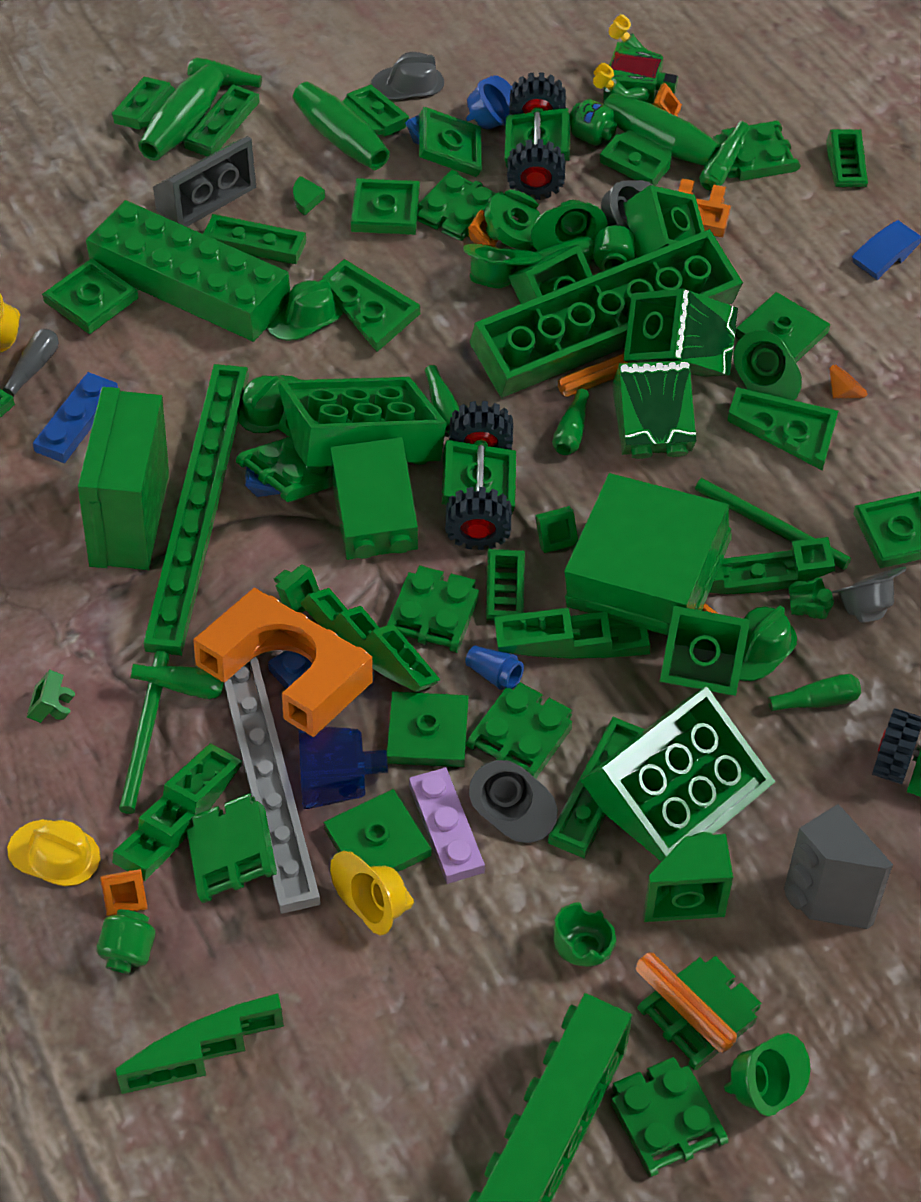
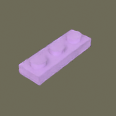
M447 768L410 777V790L446 884L485 873L484 861Z

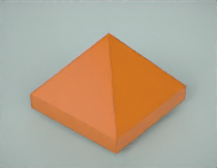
M666 83L661 84L653 105L678 116L682 104Z
M482 209L468 227L470 241L475 244L495 247L499 240H493L487 235L485 211Z
M832 365L829 368L833 399L865 398L868 395L867 390L848 372L837 365Z
M141 869L100 876L107 916L116 915L119 909L130 911L148 909Z

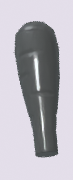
M40 329L34 333L23 350L12 376L4 386L3 391L14 397L19 389L54 355L58 349L59 341L57 335L52 330Z

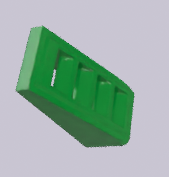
M830 129L826 145L835 187H867L868 179L862 129ZM839 148H851V150H839ZM840 157H853V159H841ZM841 166H855V168H842ZM842 174L857 175V177H843Z
M488 549L486 620L495 621L494 617L524 613V550ZM495 568L516 569V573L495 572ZM495 580L516 581V585L495 584ZM495 592L516 593V598L494 597ZM494 604L516 605V611L494 610Z

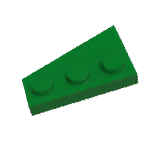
M345 259L322 277V280L326 279L330 283L334 301L376 352L421 314L420 304Z
M736 387L727 421L823 471L839 411Z

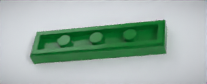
M612 717L548 836V844L583 859L586 857L607 815L602 812L580 780L645 729Z

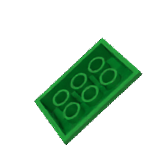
M411 377L279 380L278 389L294 447L306 467L324 469L327 466H332L330 447L400 437L403 438L407 462L421 465L426 464L428 461H441L446 421Z
M707 686L681 701L580 780L602 812L661 862L685 836H693L700 832L714 834L775 783L773 777Z

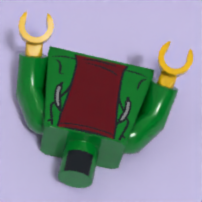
M620 14L614 19L608 32L610 37L613 39L621 38L622 42H617L610 65L600 63L594 70V86L599 89L604 88L603 103H605L610 94L615 93L653 105L657 92L663 83H666L675 94L678 75L662 72L664 57L661 54L649 51L633 33L629 34L627 31L630 29L631 23L625 15Z

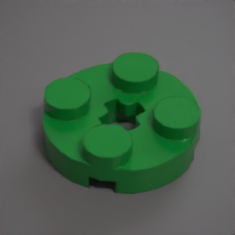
M506 190L504 194L499 195L496 193L485 208L484 215L487 223V235L493 240H500L512 248L532 251L534 247L531 241V229L536 219L541 216L537 210L539 204L532 197L520 191ZM513 216L518 218V222L513 219Z

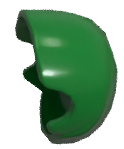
M575 902L561 908L554 919V947L562 959L574 965L593 967L602 964L610 958L617 941L615 928L604 918L601 910L590 913L582 908L580 902Z

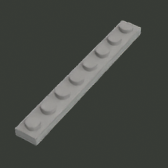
M256 656L224 683V688L251 797L254 796L256 801L260 802L266 810L277 874L271 877L280 913L283 914L321 904Z

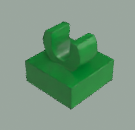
M570 506L535 515L540 549L544 553L577 544L578 535L574 510Z
M303 564L292 572L283 570L273 578L274 582L277 583L275 587L282 604L296 612L302 613L305 611L300 603L308 594L320 591L312 569Z
M49 669L35 685L27 718L41 723L48 714L59 720H64L69 715L71 709L62 706L59 700L69 703L74 698L75 692L68 687H61L63 674Z

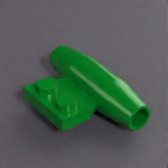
M207 64L183 81L176 89L170 82L144 76L112 113L114 124L139 130L147 127L139 142V150L147 159L157 161L181 143L210 109L224 81L223 74L217 67Z
M310 82L299 84L293 92V101L317 131L345 155L372 170L382 168L388 161L390 154L377 135L385 137L407 128L405 123L409 120V116L371 84L347 93L343 101Z
M612 93L604 103L605 106L613 110L614 122L617 123V127L624 131V133L616 134L600 153V163L634 180L647 181L656 186L670 169L672 157L705 166L721 146V144L692 123L648 102Z

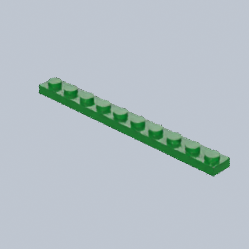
M213 365L143 642L145 652L165 651L170 655L180 656L183 654L242 407L243 391L248 382V367Z

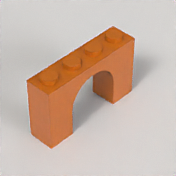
M255 587L193 639L196 666L224 683L251 659L265 652L287 650L301 654L311 661V667L282 692L283 719L312 737L317 735L373 682L372 656L363 648L352 645L340 638L334 631L323 628L308 619L303 613L292 610L280 603L274 596L267 595Z

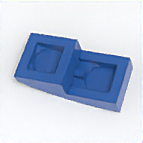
M897 220L883 228L852 255L853 263L878 280L896 261L902 263L921 243V236Z

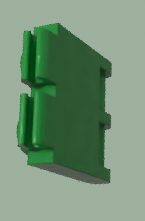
M779 121L749 125L750 129L741 143L735 162L727 177H738L739 181L792 173L800 169L801 164L799 160L794 158L790 151L792 146L789 140L784 139L781 133L782 125ZM735 127L722 129L721 134L715 135L713 139L722 145L734 131Z
M452 169L418 204L417 216L420 218L417 221L436 230L442 226L444 228L442 233L463 241L467 236L470 237L468 227L477 213L482 209L485 211L487 204L496 192L483 187L482 182L477 180L472 182L459 175V172Z
M286 437L243 451L236 458L238 465L241 467L247 466L258 475V480L264 485L270 484L281 493V498L286 502H291L333 486L332 466H327L324 469L306 467L295 450L292 437Z
M419 565L416 574L408 572L387 625L394 624L402 635L418 639L417 642L426 645L427 642L450 647L451 652L458 653L479 599V590L475 589L476 584H474L476 579L451 573L448 581H443L444 571ZM401 624L420 629V632L399 627L398 625ZM432 632L447 637H451L452 640L430 635V633Z
M519 682L514 690L505 688L469 736L466 747L472 750L478 748L495 757L496 760L511 761L524 768L537 779L572 730L570 718L572 717L571 713L573 710L551 698H548L541 705L543 694ZM482 739L501 748V750L498 751L497 749L485 744L484 742H482ZM514 755L531 764V767L513 759L511 756Z
M250 793L224 803L226 814H224L222 809L219 810V806L194 815V827L187 829L197 894L202 903L211 901L213 895L233 888L235 891L244 888L245 882L266 875L269 878L277 874L266 810L260 802L256 801L254 796L251 797Z
M717 956L712 957L706 963L699 957L677 974L737 1034V1038L755 1025L757 1020L755 1013L759 1011L762 1003L742 982L732 989L729 988L735 982L736 976ZM657 991L653 992L638 1005L637 1010L643 1016L648 1014L664 1031L663 1038L668 1043L673 1041L690 1059L688 1064L694 1071L719 1053Z
M675 1057L648 1067L646 1072L650 1080L648 1083H646L640 1071L612 1083L615 1097L612 1098L611 1106L650 1178L659 1174L658 1169L680 1159L687 1162L693 1159V1154L716 1143L718 1146H723L729 1142L724 1128L689 1065L681 1068ZM711 1132L712 1136L689 1145L688 1141ZM672 1148H677L678 1151L654 1161V1156Z

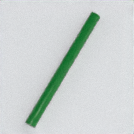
M700 478L696 484L695 490L712 500L729 504V509L791 542L815 539L703 478ZM831 547L835 566L845 570L851 561V557Z
M156 651L152 666H168L169 653ZM148 682L119 810L125 814H133L135 812L163 687Z

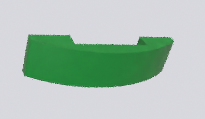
M829 537L792 541V547L789 551L723 558L709 593L745 594L788 588L789 585L796 581L809 582V580L825 576L835 571Z

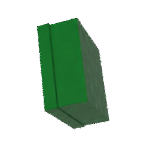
M112 387L101 388L78 483L89 567L107 569L108 566L142 570H149L169 479L162 395L121 391L120 388Z
M609 473L564 571L567 590L565 595L566 607L587 613L607 611L608 619L668 635L674 606L700 611L704 607L732 539V532L729 527V504Z

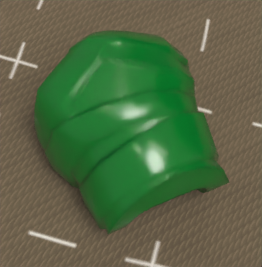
M817 577L814 580H809V582L796 581L789 585L791 615H808L813 619H826L833 607L834 599L831 590L825 588L822 578Z

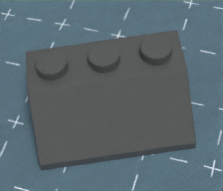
M247 136L235 141L153 186L156 211L163 217L188 227L255 189L256 178L252 139Z
M837 804L799 828L784 886L785 895L790 904L796 909H801L810 920L868 929L874 924L893 864L843 808Z

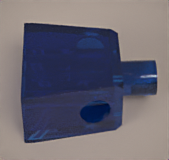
M324 727L317 735L312 737L298 728L303 809H312L362 798L366 795L365 775L388 773L387 751H363L362 731L351 728Z

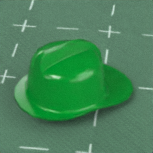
M568 200L561 203L558 207L544 212L536 219L531 229V241L533 247L539 251L580 237H589L595 240L596 234L601 229L607 227V219L605 213L594 204L584 203L580 200Z
M467 244L463 246V251L471 256L470 280L473 283L491 288L509 286L511 284L508 277L510 274L520 270L524 264H533L542 260L541 254L527 250L500 249L482 244Z
M326 279L302 281L292 288L286 307L267 328L270 334L277 339L287 341L298 340L337 321L343 314V310L334 301L330 283Z
M754 330L745 334L737 342L733 351V363L748 390L795 400L798 397L802 388V376L799 367L784 342L776 334L766 330Z
M287 375L254 378L243 391L242 407L238 419L239 424L245 430L253 433L266 434L277 430L284 412L278 382L279 380L301 379Z
M781 605L776 609L766 606L757 607L749 611L744 619L750 620L739 680L755 681L765 678L795 649L797 634L785 616V609Z
M783 1033L770 1038L754 1049L740 1053L733 1061L731 1081L724 1085L725 1092L735 1094L736 1099L742 1105L756 1109L761 1115L766 1117L775 1115L780 1110L797 1101L804 1094L808 1086L811 1066L809 1054L804 1043L795 1035Z

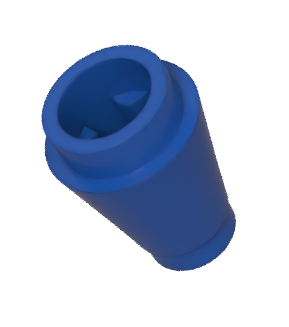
M476 645L468 651L465 659L466 666L472 668V670L500 690L505 688L514 689L520 682L524 672V664L518 660L516 655Z

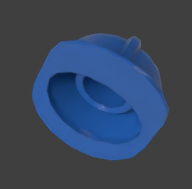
M497 75L480 81L477 84V88L467 98V106L470 113L466 117V121L475 120L485 130L506 125V116L511 115L509 112L510 90L512 89L510 83Z

